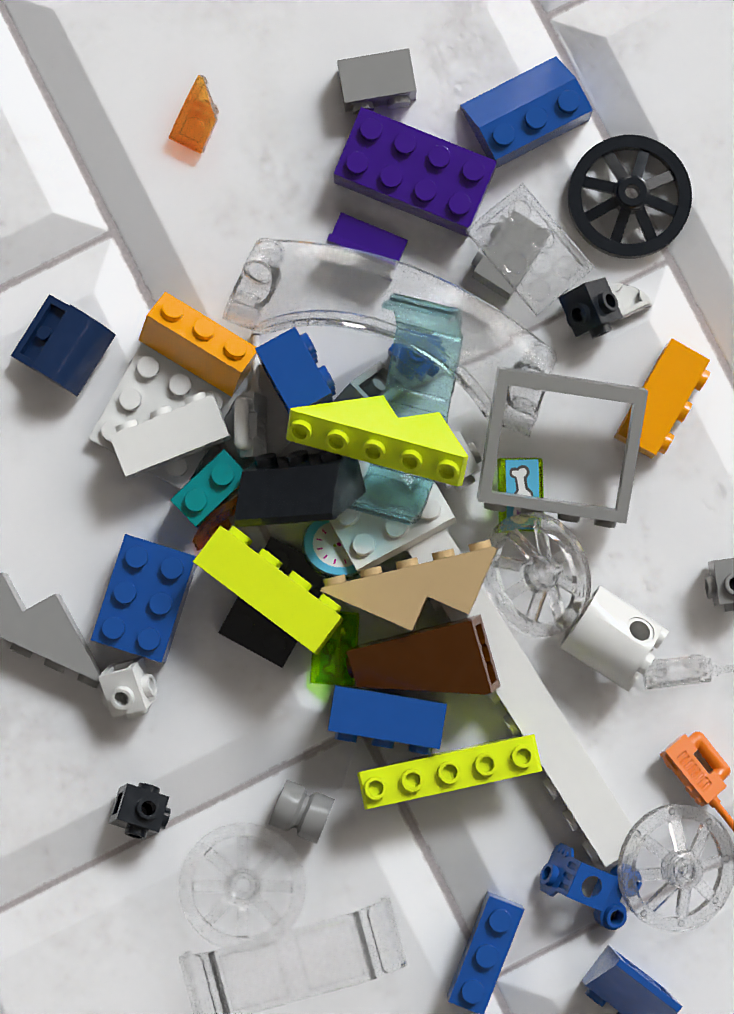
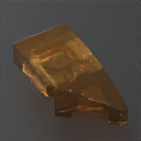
M201 74L196 78L169 135V139L200 154L204 153L218 120L216 114L219 113L217 105H214L207 87V79Z
M238 496L216 508L200 525L192 541L197 551L206 545L220 525L227 531L231 528L232 524L229 518L235 515Z

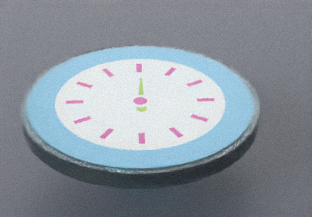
M330 521L311 522L306 528L302 540V552L309 566L327 578L344 574L346 579L358 576L357 570Z

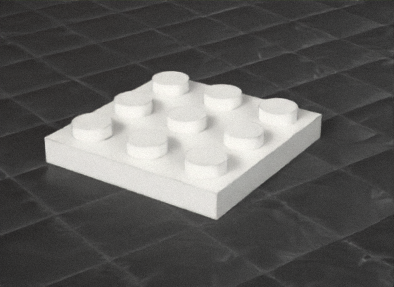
M142 343L88 439L116 454L109 435L116 433L115 427L124 422L136 419L137 424L151 419V412L165 406H171L172 410L186 405L184 402L186 398L201 392H205L206 397L214 395L225 421L235 404L237 395L233 394L232 397ZM210 448L149 473L181 490L194 477Z
M361 460L358 461L366 493L335 520H329L359 575V571L373 568L457 522L434 480Z

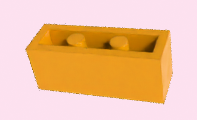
M164 292L147 314L139 337L140 342L231 397L249 374L257 355L256 346L167 292Z
M673 338L666 344L642 388L648 390L638 451L651 459L658 452L665 454L675 436L670 433L671 428L676 420L681 423L684 421L693 405L687 401L694 389L698 391L702 389L711 373L706 370L710 359ZM632 406L614 438L625 444Z

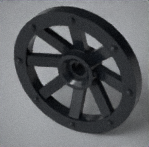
M619 135L603 140L593 146L576 165L568 187L569 213L579 234L587 243L600 252L624 259L646 257L657 253L669 245L683 229L692 204L691 182L681 160L664 144L641 135ZM622 150L639 151L631 175L626 173L614 152ZM649 155L658 159L669 170L647 180L642 178ZM603 158L618 182L588 177L586 174L598 160ZM675 181L678 194L677 205L650 194V191ZM582 188L612 194V197L584 212L581 199ZM632 188L637 192L638 196L636 198H629L625 190ZM645 205L674 217L670 225L658 236L652 226ZM617 209L619 214L612 235L608 239L600 234L591 225V222ZM635 214L646 242L636 244L621 243L630 215Z

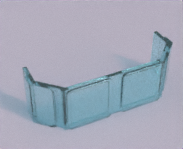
M394 293L390 295V299L382 304V308L394 311L396 320V332L384 397L398 418L440 412L446 423H448L449 408L454 392L464 336L461 332V309ZM371 463L363 480L366 493L348 508L407 525L415 524L421 519L435 480Z

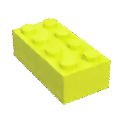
M220 525L193 562L314 654L318 655L344 620L338 614L342 609L341 606L323 593L319 599L308 592L312 587L308 581L293 570L287 576L279 570L283 564L280 560L264 548L259 553L255 552L250 548L253 541L233 525L228 531Z

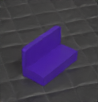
M341 212L332 234L329 233L326 242L327 248L394 276L408 240Z

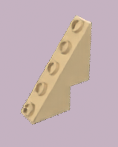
M490 540L469 544L470 552L455 555L452 548L432 553L433 561L419 564L417 557L395 562L397 570L382 573L381 566L359 571L361 578L347 582L345 574L323 580L325 587H322L320 591L413 631L428 597L466 614H470L498 548L491 546Z

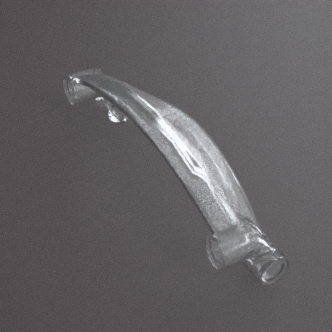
M269 238L257 240L242 268L241 275L234 286L223 314V320L262 335L293 327L334 326L367 332L391 340L425 357L453 378L468 393L487 421H489L497 366L552 374L557 361V354L552 347L545 344L499 309L461 287L427 271L397 260L323 243ZM508 385L502 427L530 437L541 409L540 405L545 391Z

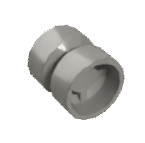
M286 780L269 825L286 831L291 830L293 827L297 828L298 837L317 844L335 799L319 792L309 796L306 793L305 787Z

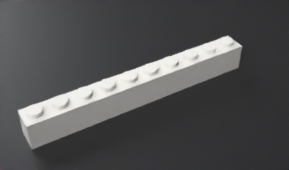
M446 528L406 551L410 558L417 557L419 564L433 561L432 553L453 548L455 555L462 554ZM481 587L470 614H466L428 597L435 611L439 608L443 609L449 619L445 623L481 614L500 682V687L487 695L494 705L499 702L503 705L508 713L503 717V720L513 736L519 733L521 736L535 735L541 767L547 776L542 782L553 800L560 797L567 809L562 814L573 832L579 828L587 841L581 845L591 861L595 863L599 860L603 866L607 867L642 845L643 842L484 588Z

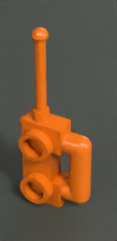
M694 732L689 737L686 734L678 737L659 755L663 758L666 766L683 783L686 791L695 799V802L701 807L709 803L734 832V820L720 804L721 801L717 797L727 787L724 780L730 775V767L703 733ZM696 751L701 754L713 769L711 772L708 773L693 755Z

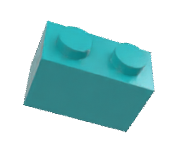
M223 449L179 490L170 501L196 528L200 529L239 492L241 475L244 470Z

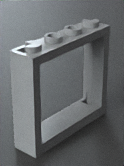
M497 366L477 492L478 502H483L485 509L505 512L506 506L521 508V514L533 517H542L544 511L557 513V519L577 523L580 517L594 519V524L602 527L615 528L616 522L626 524L648 390L642 387ZM508 385L632 404L615 508L492 490Z

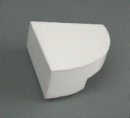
M621 283L609 285L612 293L618 300V307L623 316L619 321L653 304L645 292L633 286Z

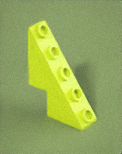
M384 395L290 408L286 433L288 441L457 487L463 484L469 456L440 412L398 418Z
M531 734L424 755L357 772L364 809L366 810L541 772L542 767L535 735Z

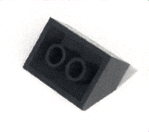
M298 450L282 457H276L275 453H266L255 457L254 463L242 471L234 516L235 526L246 527L335 520L366 493L358 459L324 450L316 454H308L307 450Z

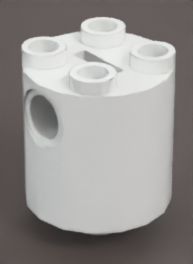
M598 586L590 598L579 599L574 596L563 612L559 621L563 623L565 636L559 647L629 692L640 673L643 675L653 662L655 656L651 653L654 647L657 649L662 644L669 630L602 586Z

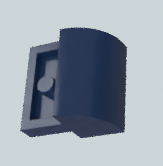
M49 294L11 356L43 375L51 382L78 396L116 334L71 304L68 305Z

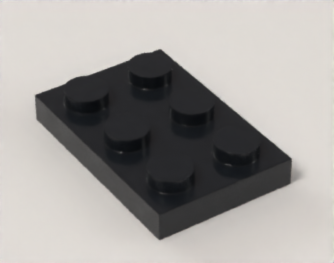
M272 536L264 548L283 563L279 568L280 571L289 576L293 570L312 585L308 592L318 599L323 593L320 591L321 588L325 587L323 580L334 576V574L326 573L317 568L307 555ZM239 596L218 632L281 668L286 664L298 642Z

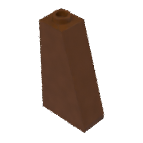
M481 614L359 644L347 651L346 668L349 676L354 678L356 687L479 695L490 694L500 687Z

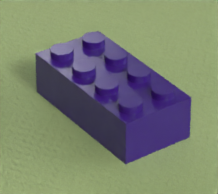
M361 107L333 175L334 183L468 237L495 172L497 161Z

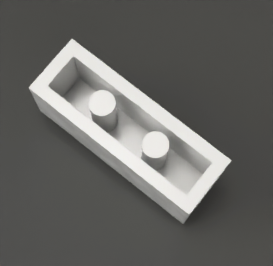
M205 392L197 393L184 400L186 405L172 410L171 406H165L151 412V419L137 424L136 419L116 426L117 432L109 435L125 477L129 480L231 440L214 395L206 397Z

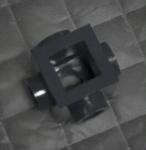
M606 277L583 283L558 297L566 314L567 323L572 328L575 337L590 333L592 339L612 331L613 329L610 324L623 318L618 307V300L612 293Z
M127 783L118 789L109 824L124 828V834L127 836L146 840L147 836H153L159 833L160 829H165L171 813V809L167 807L169 796L159 794L160 788L151 784L139 783L138 786Z

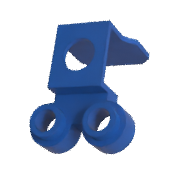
M559 843L554 848L548 863L540 873L541 891L551 897L561 893L570 899L594 908L593 915L595 921L608 930H616L625 924L627 911L620 902L622 895H633L639 891L642 885L641 874L636 868L626 863H620L614 866L610 872L597 869L574 858V849L564 843ZM596 876L598 880L590 897H586L582 892V884L586 878ZM631 876L630 883L625 886L626 880ZM616 911L613 920H610L611 914Z

